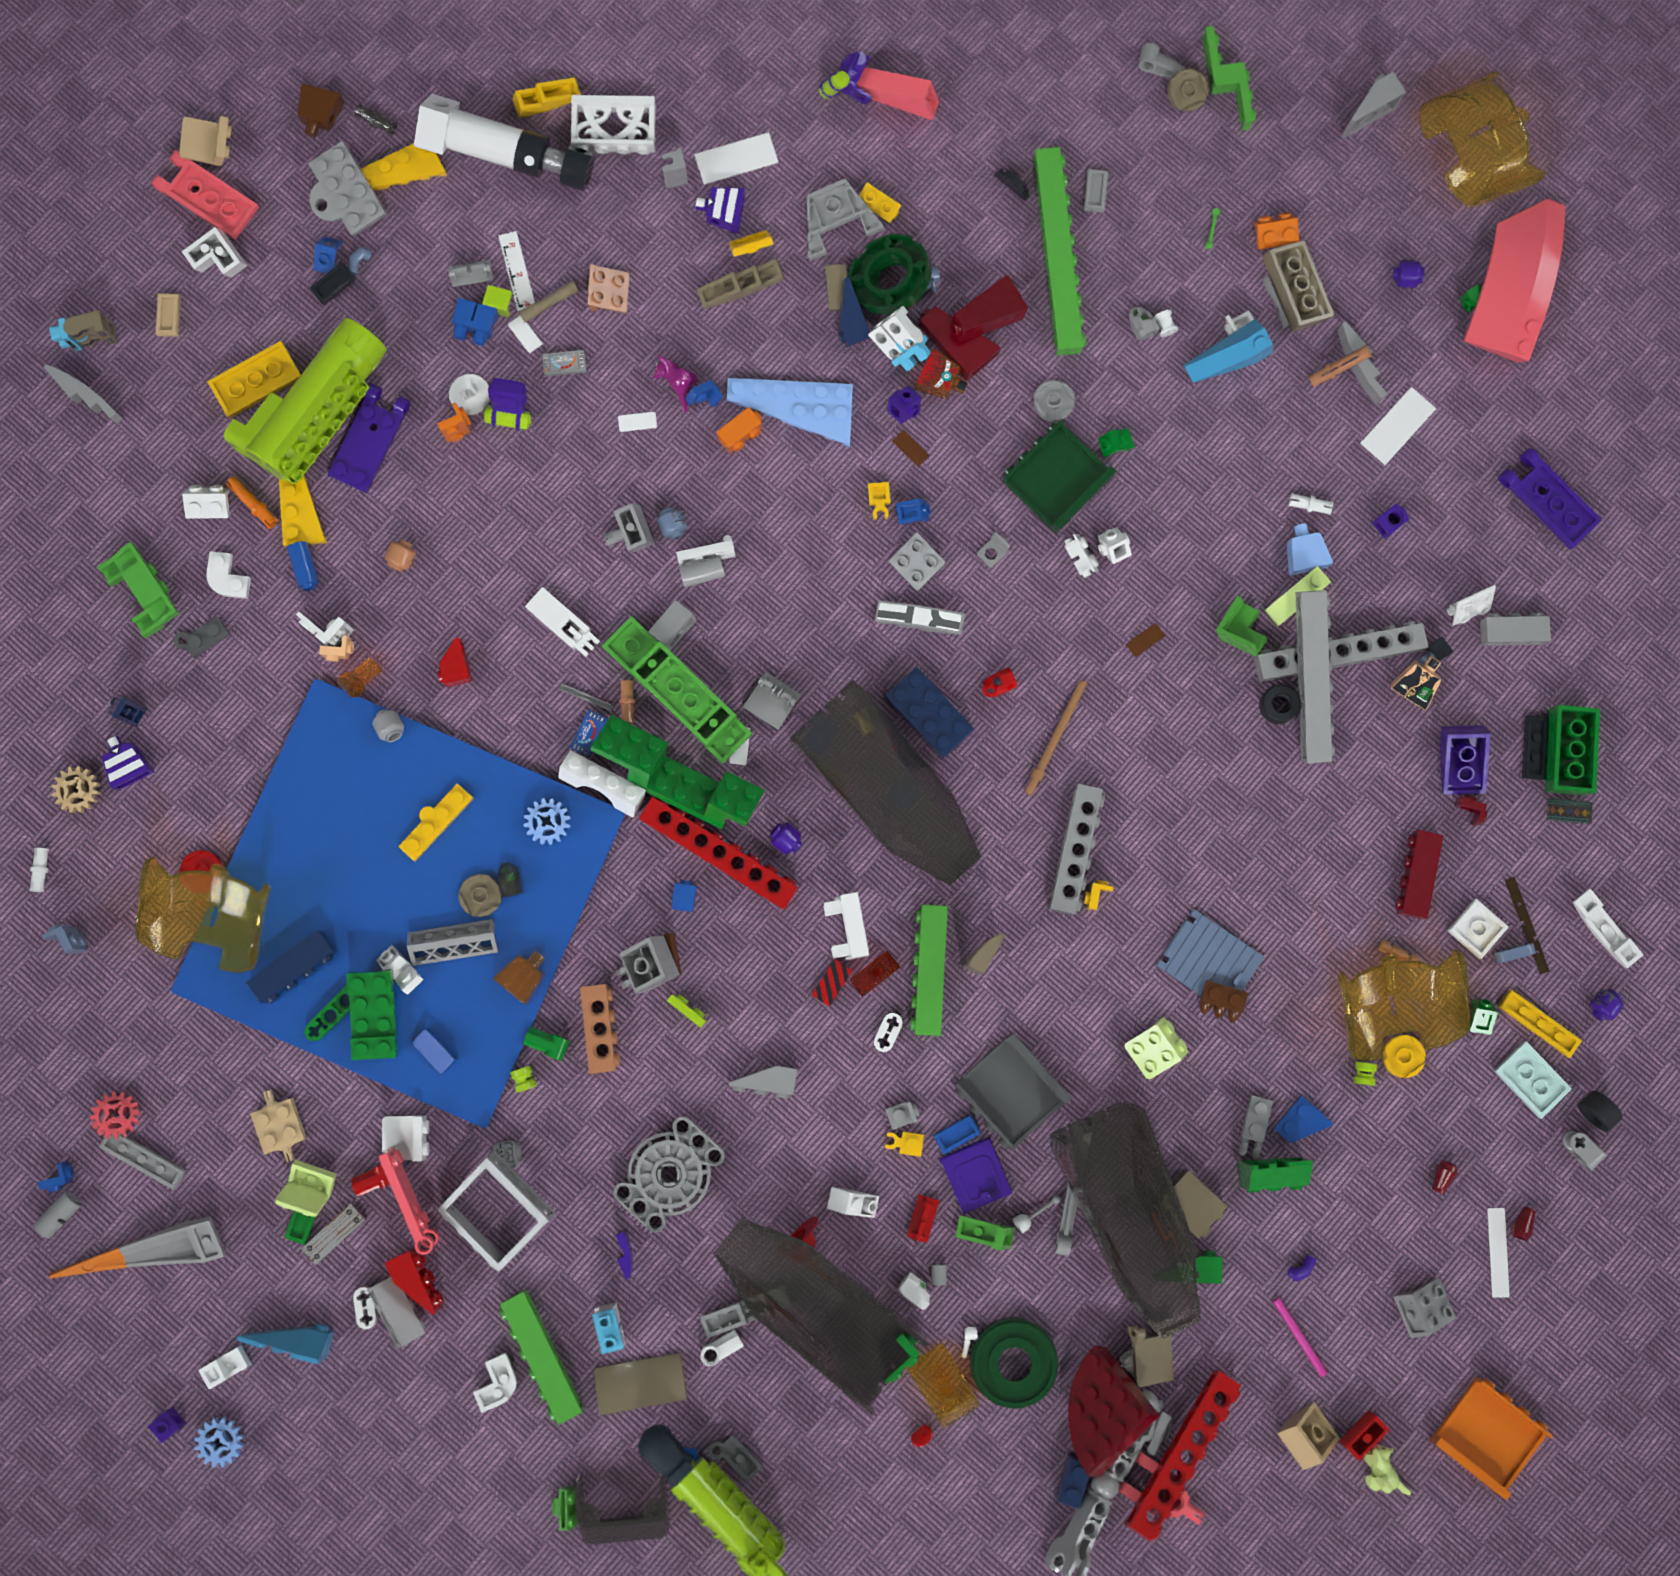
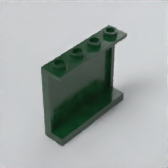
M1063 419L1058 424L1054 422L1047 429L1048 434L1044 438L1040 436L1032 444L1034 448L1029 453L1025 451L1018 458L1019 463L1015 467L1011 465L1003 473L1005 477L1002 482L1055 534L1117 472L1112 466L1108 468L1063 425L1065 422Z

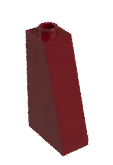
M1007 275L957 311L951 321L950 329L953 335H956L959 342L1023 320L1028 306Z
M936 306L931 310H925L920 315L919 327L956 368H959L958 371L967 381L999 355L1001 348L982 335L959 342L956 335H953L950 329L952 316Z

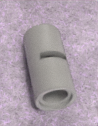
M720 556L679 567L684 588L725 577Z
M65 1191L33 1226L39 1234L50 1239L82 1206V1203L74 1194Z

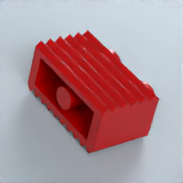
M1368 1410L1339 1440V1443L1358 1461H1362V1458H1365V1454H1368V1451H1371V1448H1374V1445H1377V1442L1383 1439V1435L1389 1432V1428L1373 1412Z

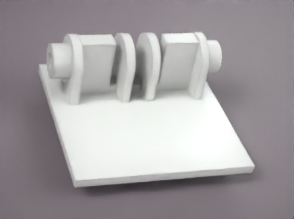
M1493 585L1451 604L1447 609V613L1449 616H1454L1452 625L1466 623L1476 615L1487 613L1491 609L1496 586Z

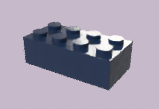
M918 667L914 668L885 695L884 699L941 760L974 731L971 724Z

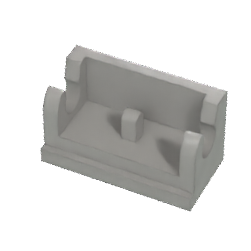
M677 148V151L665 153L662 156V160L669 158L673 160L671 165L667 164L662 167L666 189L688 184L681 148Z
M675 600L648 633L671 651L697 619L692 612Z

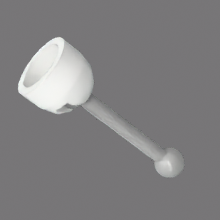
M1054 1195L1051 1201L1031 1215H1017L1012 1220L1023 1234L1029 1229L1031 1219L1054 1203H1060L1061 1198L1058 1195Z

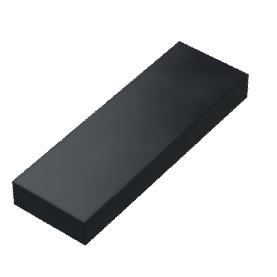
M1525 716L1522 779L1545 780L1549 717Z

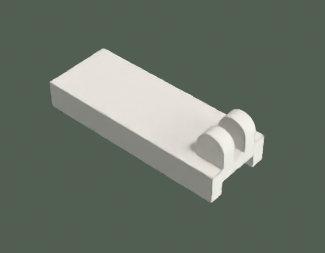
M724 536V542L676 552L679 566L682 567L719 556L721 560L736 557L731 536Z

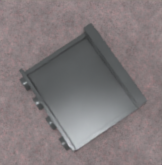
M1014 1033L1007 1036L954 1084L957 1087L955 1093L963 1101L967 1099L972 1104L969 1107L977 1117L981 1115L986 1120L984 1123L986 1128L991 1133L996 1131L1001 1137L998 1140L1006 1150L1011 1148L1013 1151L1057 1109L1072 1099Z

